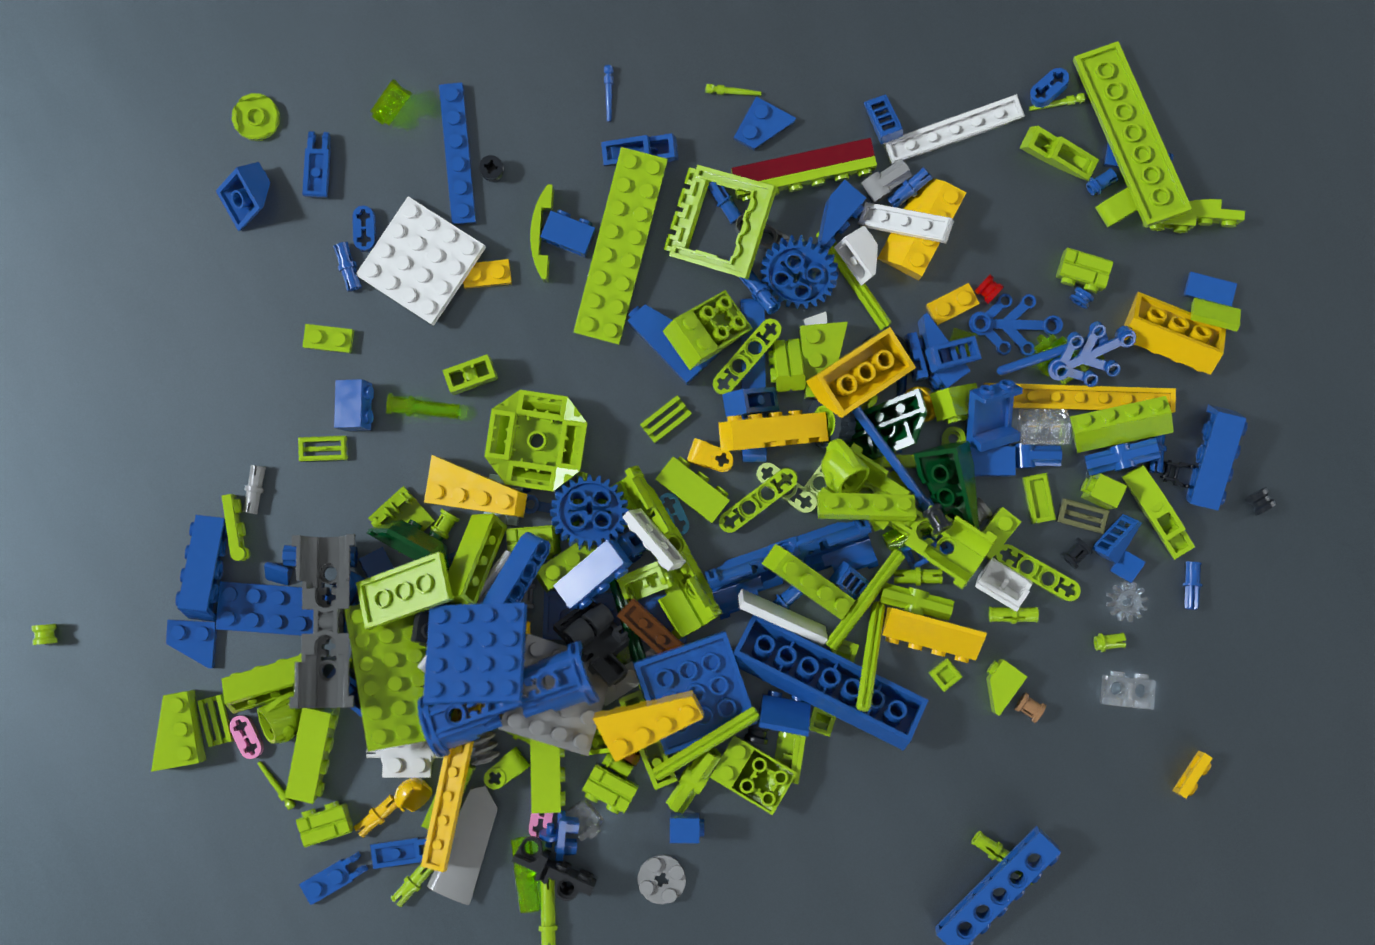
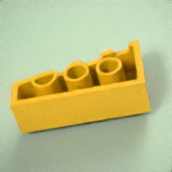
M802 410L788 411V416H783L782 412L768 413L767 418H763L762 413L750 414L746 420H742V415L728 416L726 422L718 423L721 452L829 441L826 412L803 414Z
M431 456L424 503L524 518L527 500L526 493L444 458Z
M691 690L664 696L660 699L642 701L638 704L620 706L607 711H598L594 713L593 721L614 761L617 762L704 718V711L694 691Z

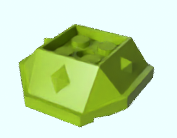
M519 390L491 409L484 457L506 485L555 492L561 485L581 471L588 423L568 396ZM535 435H541L544 438L542 446L538 448L533 447L531 444V439Z

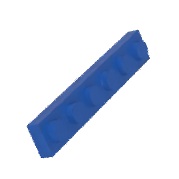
M462 82L439 85L452 225L477 224L464 86Z

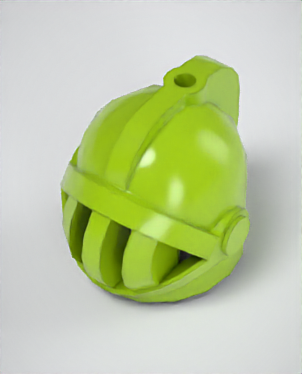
M835 439L830 441L821 463V471L825 476V483L836 493H854L865 482L870 469L843 440Z
M295 691L286 693L274 701L257 708L261 728L270 743H285L297 735L302 708H289L290 697H294Z

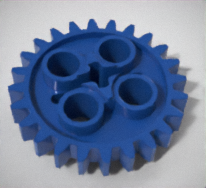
M790 235L789 242L781 238L780 245L774 242L772 248L767 249L766 257H763L761 263L763 265L760 269V273H762L761 282H766L767 286L772 289L771 294L773 297L779 296V303L786 300V307H789L791 303H795L796 309L799 308L800 304H803L808 309L810 302L816 307L818 299L825 302L826 295L831 296L832 288L836 287V279L839 272L836 271L838 263H832L835 256L834 254L827 255L829 247L820 248L821 241L812 244L813 237H810L807 242L804 241L803 235H800L798 241H795L793 235ZM796 255L799 256L800 259H793L791 256ZM811 268H818L820 271L815 272ZM778 273H784L787 277H782ZM803 285L806 286L807 289H801L798 286Z
M588 475L587 481H583L581 476H578V483L570 479L569 488L561 485L562 493L556 492L555 498L557 500H552L551 502L554 509L550 510V516L554 517L551 519V523L556 526L555 533H562V541L569 538L570 547L576 542L578 543L579 550L582 549L583 545H587L588 550L591 551L592 545H596L598 548L601 543L610 540V538L618 540V533H624L623 525H627V522L622 517L629 509L626 508L628 501L622 500L624 492L617 493V484L609 487V479L601 483V476H598L596 481H592L591 475ZM574 499H581L583 503L574 504L572 501ZM598 499H605L607 503L598 504L596 501ZM587 511H592V514H587ZM575 521H581L583 525L576 527L573 526L572 523ZM599 521H605L607 522V525L601 527L598 526L596 523Z

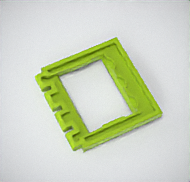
M697 165L696 169L689 167L684 184L689 185L690 189L682 188L677 207L683 208V212L675 211L670 229L676 231V234L668 233L664 250L670 251L669 256L748 280L777 187ZM709 182L751 193V199L747 210H745L740 233H738L735 250L730 261L720 259L717 255L700 250L693 251L689 249Z

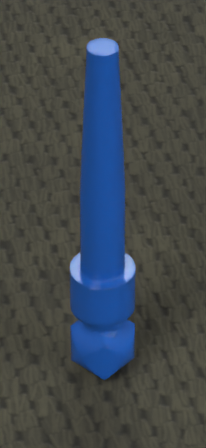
M605 65L604 72L606 76H604V84L606 85L607 122H611L613 67Z

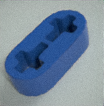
M1055 68L1032 87L1030 92L1031 103L1038 108L1049 105L1068 87V72L1063 68ZM1054 78H1063L1062 83L1058 81L1053 85ZM1046 91L1045 98H1037V93L1043 94Z
M362 205L353 212V241L359 250L369 252L374 248L377 241L376 217L371 208ZM365 211L370 218L366 219V226L363 227V222L361 219H358V216H362ZM363 231H366V236L371 239L370 242H367L366 246L359 242L360 239H363Z

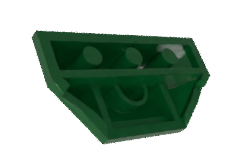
M918 388L865 409L863 412L891 450L896 452L917 444L927 415V408L921 389ZM855 417V433L852 436V440L847 443L849 448L855 443L863 448L862 454L872 460L883 457L884 455Z
M411 519L408 523L398 520L370 528L367 531L368 535L414 561L437 552L443 553L447 573L451 567L452 562L448 547L441 542L443 537L433 531H430L429 534L421 531L423 526Z

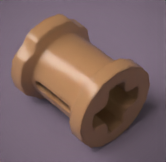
M1024 692L1014 710L1023 712L1032 718V722L1036 723L1044 713L1047 705L1038 703L1029 697L1028 693Z

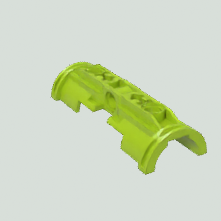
M855 443L851 446L850 449L870 469L867 479L854 493H860L863 489H869L873 494L909 495L910 491L887 477L888 470L862 454L863 448ZM828 486L823 487L820 491L836 493ZM916 510L915 521L869 520L883 530L889 525L906 536L905 545L955 578L953 584L961 589L972 578L998 537L990 531L984 534L957 515L954 520L946 516L948 521H952L953 526L945 532L938 534L942 538L938 540L936 548L932 546L934 544L932 539H922L923 534L921 531L926 532L928 529L933 531V528L928 519L924 518L918 510ZM931 532V536L937 540L938 535L934 536ZM943 542L952 543L954 546L953 553L943 554L940 550V545Z
M638 465L632 466L625 470L627 476L614 484L618 485L617 493L624 492L622 500L628 501L626 508L629 511L641 508L686 560L681 568L670 570L675 586L664 589L667 595L658 599L674 628L672 633L680 640L710 623L723 612L719 608L718 603L715 602L712 589L657 493L646 482ZM605 499L597 500L599 504L607 503Z

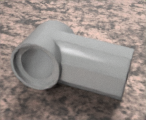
M901 159L884 171L872 174L861 184L873 202L877 203L892 192L891 190L901 185L902 182L912 178V174L907 164Z

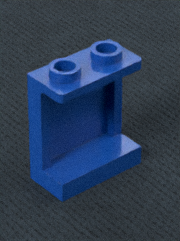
M1001 380L996 384L982 385L980 388L970 390L966 441H969L972 447L982 452L1020 441V432L1011 426L1014 396L1022 394L1023 388L1011 380Z

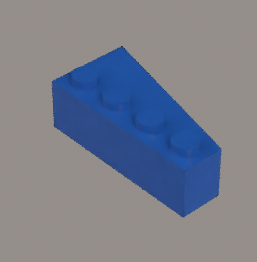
M1208 404L1206 413L1211 415L1207 424H1203L1201 433L1203 434L1204 444H1201L1197 449L1196 463H1199L1198 468L1194 467L1189 483L1190 488L1187 491L1186 500L1190 504L1219 511L1220 505H1223L1226 500V484L1232 480L1234 473L1232 465L1234 459L1239 457L1241 450L1239 442L1241 436L1246 434L1248 423L1246 422L1247 418L1237 411Z
M196 515L195 521L191 522L189 528L191 541L190 545H187L185 549V559L187 561L185 568L181 570L180 581L182 586L181 591H178L176 594L175 603L177 608L188 619L216 622L217 613H213L214 603L218 602L219 596L217 580L223 577L224 568L223 561H220V556L224 557L226 554L228 539L225 518Z

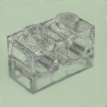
M1019 409L1017 431L1020 432L1021 445L1069 444L1071 422L1067 409Z
M1110 671V675L1102 676L1100 703L1111 706L1154 710L1156 681L1149 679L1147 674L1134 673V678L1125 677V672ZM1115 682H1119L1121 685V691L1117 695L1111 692V686ZM1142 684L1145 687V693L1142 697L1138 698L1135 694V689L1138 685Z

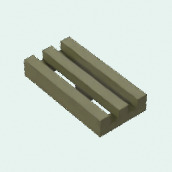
M1062 499L1056 522L1104 534L1110 511ZM1069 505L1102 514L1103 518L1100 519L1067 510L1066 507ZM1064 515L1099 523L1101 526L1098 528L1064 518Z

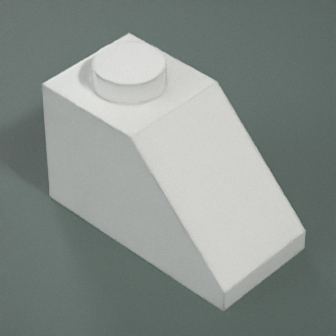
M865 226L845 236L834 246L861 286L876 274L878 244Z

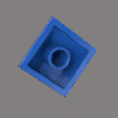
M259 162L236 167L216 190L238 231L243 230L265 204L270 180Z

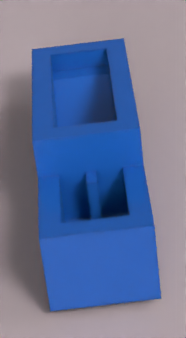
M672 133L651 137L643 135L601 142L604 166L617 165L621 147L668 159L667 162L679 160L676 137Z

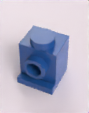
M632 531L621 535L617 540V543L632 563L638 561L643 556L642 553L648 550L638 535Z

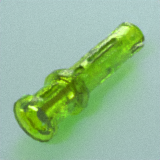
M389 393L386 414L394 412L406 414L407 417L421 414L459 419L460 404L418 400L412 395L400 397Z

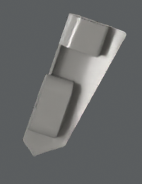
M486 785L470 789L458 815L447 871L440 872L434 870L427 884V887L432 891L465 905L471 903L498 810Z

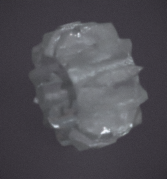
M1123 581L1121 582V588L1117 585L1112 587L1116 594H1107L1109 598L1113 599V602H1107L1106 606H1114L1110 614L1112 616L1118 614L1119 621H1123L1126 617L1128 622H1133L1134 616L1138 619L1142 617L1139 609L1147 611V607L1142 605V602L1148 601V597L1140 596L1145 590L1143 588L1136 590L1137 583L1135 582L1128 586V583ZM1131 598L1132 601L1128 604L1127 608V605H1123V600Z

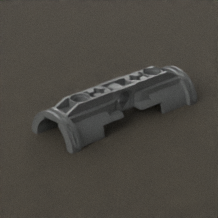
M346 534L339 537L292 535V547H296V581H302V609L313 610V634H302L301 662H295L294 697H290L289 708L354 707V696H349V633H344V609H349L350 547L355 546V534ZM329 567H334L337 571V576L334 580L328 581L325 578V571ZM325 584H337V588L331 587L332 595H336V600H332L331 604L325 600V596L330 594V588L325 587ZM329 640L336 646L335 649H331V657H336V661H324V657H329V650L325 649V644H329ZM328 664H332L336 668V673L332 678H327L324 675V668Z

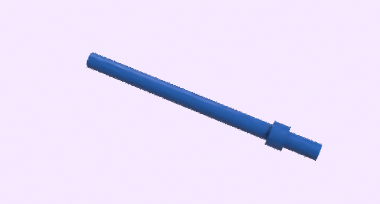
M861 407L855 408L852 413L912 495H915V499L919 503L918 507L922 513L930 505L934 506L935 504L930 497L926 498Z

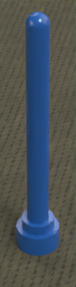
M1101 327L1096 328L1094 332H1098ZM1106 333L1103 337L1097 339L1094 347L1108 341ZM1066 344L1002 365L997 368V373L1003 376L1061 356Z

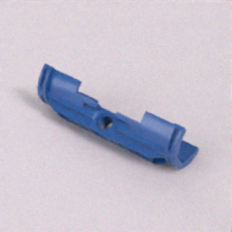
M856 519L852 522H837L729 559L718 568L705 571L704 573L712 589L714 600L723 612L719 616L720 620L731 617V613L742 610L739 608L738 594L742 589L759 596L758 592L784 584L781 577L762 565V562L775 544L790 552L816 572L833 567L835 572L843 561L855 570L865 567L871 569L879 566L868 533L872 532L868 520Z
M581 641L569 644L568 650L549 656L539 660L538 663L524 667L523 684L527 687H532L536 685L534 680L537 679V687L541 693L538 694V690L534 689L528 692V697L522 694V703L485 704L480 714L479 711L468 712L467 708L475 707L477 704H467V708L465 704L426 705L423 703V696L420 697L417 705L419 720L432 752L438 758L450 755L449 749L480 739L479 734L502 727L500 715L520 707L525 718L550 709L557 712L585 701L588 705L600 702L598 693L595 692L588 680L582 662L583 647ZM547 675H552L555 678V686L550 690L545 689L542 683ZM454 708H459L463 714L462 719L457 723L453 722L450 718V713Z

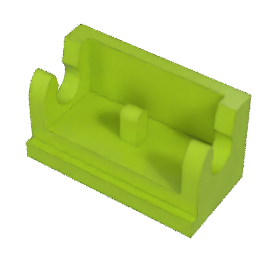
M658 561L626 573L623 577L616 579L625 600L632 599L633 597L639 600L675 586L671 571L663 568Z
M778 731L774 758L797 772L792 783L799 784L806 736Z

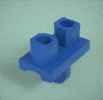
M561 810V813H558L556 829H554L553 823H547V828L540 830L539 838L545 841V847L551 848L552 843L555 842L556 861H563V855H576L577 839L565 838V834H578L579 818L566 816L565 810Z

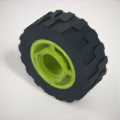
M814 399L807 414L826 412L829 441L815 442L816 446L826 449L829 442L835 439H841L846 444L850 442L855 433L856 426L855 416L852 411L840 418L818 402L817 399Z

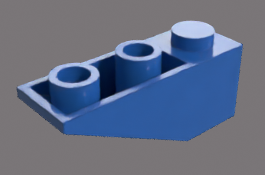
M846 180L830 195L824 206L818 242L821 241V249L826 247L830 249L836 242L834 239L836 234L842 235L850 226L848 221L852 217L856 219L865 209L862 204L866 197Z

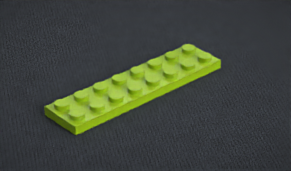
M1119 41L1074 56V65L1145 228L1191 212L1192 207Z
M621 147L573 333L620 345L668 159Z

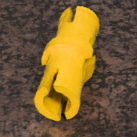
M390 794L376 808L372 807L369 810V814L358 824L354 825L355 831L359 830L358 834L362 838L366 837L378 824L382 825L385 822V818L398 808L394 801V796Z

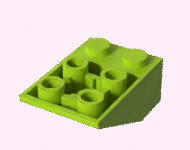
M724 290L674 318L663 330V333L689 370H692L753 328L727 291Z
M735 734L712 771L710 778L773 815L797 772Z

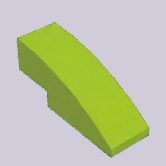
M1040 126L1029 127L1020 146V149L1041 161L1086 181H1089L1099 161L1098 158L1062 136L1056 137Z

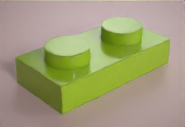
M305 324L302 347L351 354L354 330Z

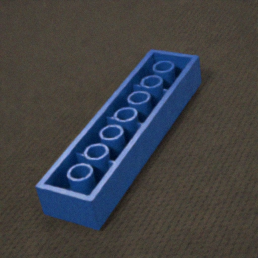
M752 615L733 653L739 669L903 751L911 742L929 701L875 674L871 708L867 712L860 711L856 705L862 672L861 666L755 615Z

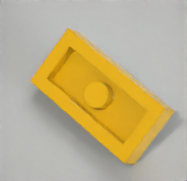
M510 260L476 262L463 281L464 288L512 284Z
M967 283L926 304V308L938 326L978 306L980 303L970 284Z
M1198 751L1172 791L1186 799L1188 795L1192 796L1198 788L1197 782L1202 775L1205 776L1212 765L1210 762L1213 758L1204 752Z

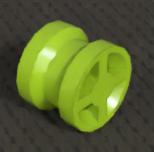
M56 624L31 626L35 637L32 640L33 645L58 643L57 637L54 635Z

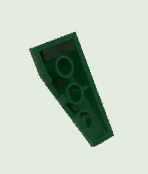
M969 441L947 443L915 452L913 455L918 476L922 484L925 483L932 494L930 498L933 503H941L943 513L954 520L957 515L979 530L974 462Z

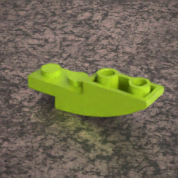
M1222 199L1189 201L1192 207L1191 212L1150 226V230L1164 231V228L1174 229L1173 232L1187 233L1188 230L1196 226V221H1198V225L1202 226L1222 223V227L1234 228L1245 220V211L1221 209Z
M1140 465L1122 476L1123 481L1144 515L1151 522L1171 557L1175 560L1193 549L1195 546L1185 531L1186 528L1144 465Z

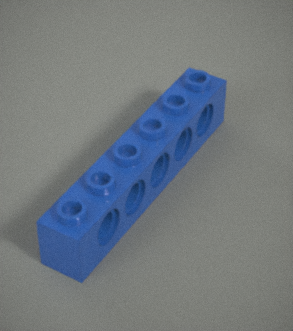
M1036 826L935 926L936 935L947 945H972L974 943L973 939L979 933L984 934L990 928L991 922L996 917H1001L1007 911L1008 905L1013 900H1018L1025 893V888L1030 883H1035L1040 879L1042 871L1048 865L1052 866L1058 861L1059 854L1061 853L1058 845ZM1033 853L1040 855L1039 859L1035 862L1027 860L1029 855ZM1014 871L1023 872L1018 879L1010 877ZM997 888L1005 889L1004 894L1000 896L994 895L993 892ZM980 905L988 906V909L983 913L976 911V908ZM962 922L971 923L968 929L959 928Z

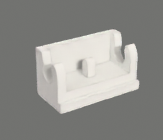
M992 558L979 574L975 587L1017 612L1029 594V589L1033 582Z

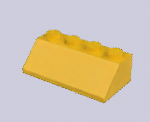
M933 178L917 191L918 194L915 197L911 196L904 209L953 219L967 192L946 181ZM890 233L877 259L919 281L940 242Z
M1137 292L1124 326H1129L1136 334V341L1133 345L1145 348L1154 354L1170 358L1176 363L1190 366L1196 371L1211 375L1224 354L1226 329L1191 320V312Z
M889 327L808 379L806 383L818 402L842 418L916 367L891 327Z
M891 607L886 609L881 633L882 636H886L884 640L886 642L899 644V640L909 642V648L922 651L924 646L932 649L931 654L945 657L946 653L954 654V660L969 663V659H977L987 634Z

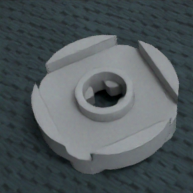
M655 855L647 859L640 867L638 873L639 890L647 900L653 903H672L682 894L685 888L686 875L680 862L670 855ZM665 873V878L669 880L668 883H663L662 886L658 885L655 876Z

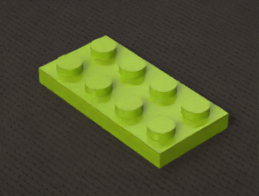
M440 552L356 582L364 626L368 630L453 600L444 554Z

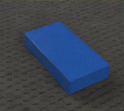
M1190 272L1183 296L1195 297L1231 307L1237 283Z

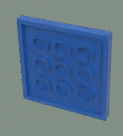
M525 603L438 605L430 608L423 703L426 705L522 703L527 605Z
M726 631L633 662L646 701L693 690L704 711V718L660 740L665 755L685 749L752 707Z

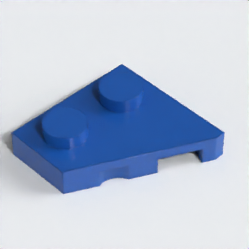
M756 96L733 139L752 150H756L764 142L778 135L780 131L794 124L796 118Z
M917 332L908 333L904 338L909 347L910 359L916 367L911 371L912 382H922L928 377L927 364L922 353L924 350L922 338H918Z
M167 620L166 644L207 668H215L216 622Z

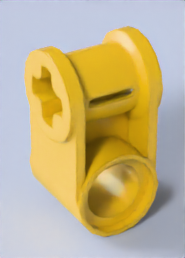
M696 438L693 440L686 460L689 463L719 472L729 471L734 463L733 456L729 451L721 452L720 447ZM726 455L729 463H724L723 467H720L716 459Z

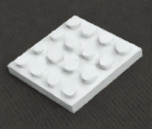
M407 197L356 274L360 279L434 326L486 249V246L412 198Z

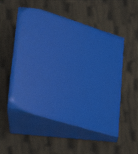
M1125 550L1118 563H1114L1110 571L1132 583L1146 562Z
M273 562L265 563V578L267 580L289 585L293 573L291 567Z

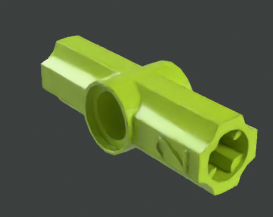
M886 583L879 597V602L903 608L904 611L922 616L925 614L947 621L950 620L954 607V601L951 599L930 595V592L911 587L908 589Z
M715 747L710 749L686 766L678 779V784L666 801L671 810L683 814L695 795L700 794L709 780L710 773L721 759L722 754L719 753L718 749Z

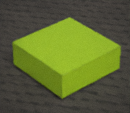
M948 658L928 672L943 692L962 678V675Z

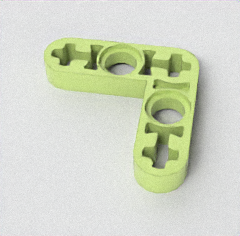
M764 463L757 470V478L761 483L766 481L762 478L763 473L761 470L763 468L766 470L769 467L772 468V475L780 469L772 463ZM821 465L804 487L797 482L791 494L781 496L783 500L799 512L809 513L817 506V494L821 490L815 489L813 481L816 477H825L820 472ZM782 473V480L776 484L779 489V492L780 484L784 481L791 482L792 479L785 473ZM766 486L767 488H769L771 491H773V492L775 493V491H774V489H773L772 487ZM798 488L802 490L799 494L802 498L807 496L811 498L810 504L812 506L810 508L807 506L804 509L801 508L802 502L797 498L794 502L790 500L796 494Z

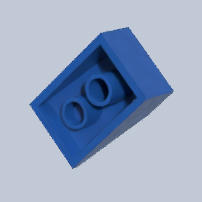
M924 314L918 321V327L923 342L924 360L926 361L928 376L930 377L927 380L935 391L938 389L940 391L950 387L971 370L966 364L946 370L931 372L925 350L931 346L949 341L929 314ZM946 349L945 351H946V354H947V358H948V361L950 362V361H951V358H950L948 349Z
M768 690V694L762 693L759 709L760 719L757 720L758 725L761 728L809 736L811 704L793 695L790 699L782 697V692Z

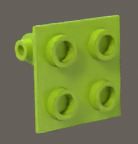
M404 486L368 517L373 527L398 520L408 523L411 519L423 526L421 529L423 532L435 522Z

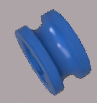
M1076 287L1074 290L1075 294L1069 297L1070 300L1081 308L1088 309V303L1092 302L1094 297L1086 290Z

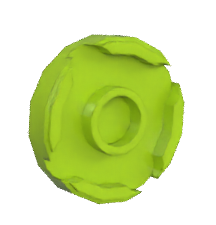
M250 93L242 96L236 106L234 105L232 123L242 137L251 141H262L276 132L280 123V113L276 104L270 98L261 93Z

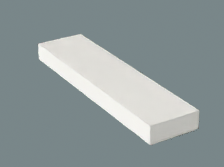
M865 202V209L862 211L858 222L861 227L865 226L870 229L941 243H947L954 223L952 218L869 202Z
M744 589L738 594L740 609L820 645H824L828 640L826 626Z

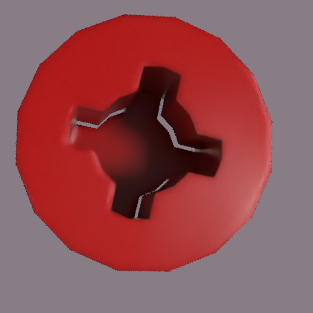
M989 274L974 292L977 295H982L984 301L989 304L1004 286L1001 283H996L994 277Z

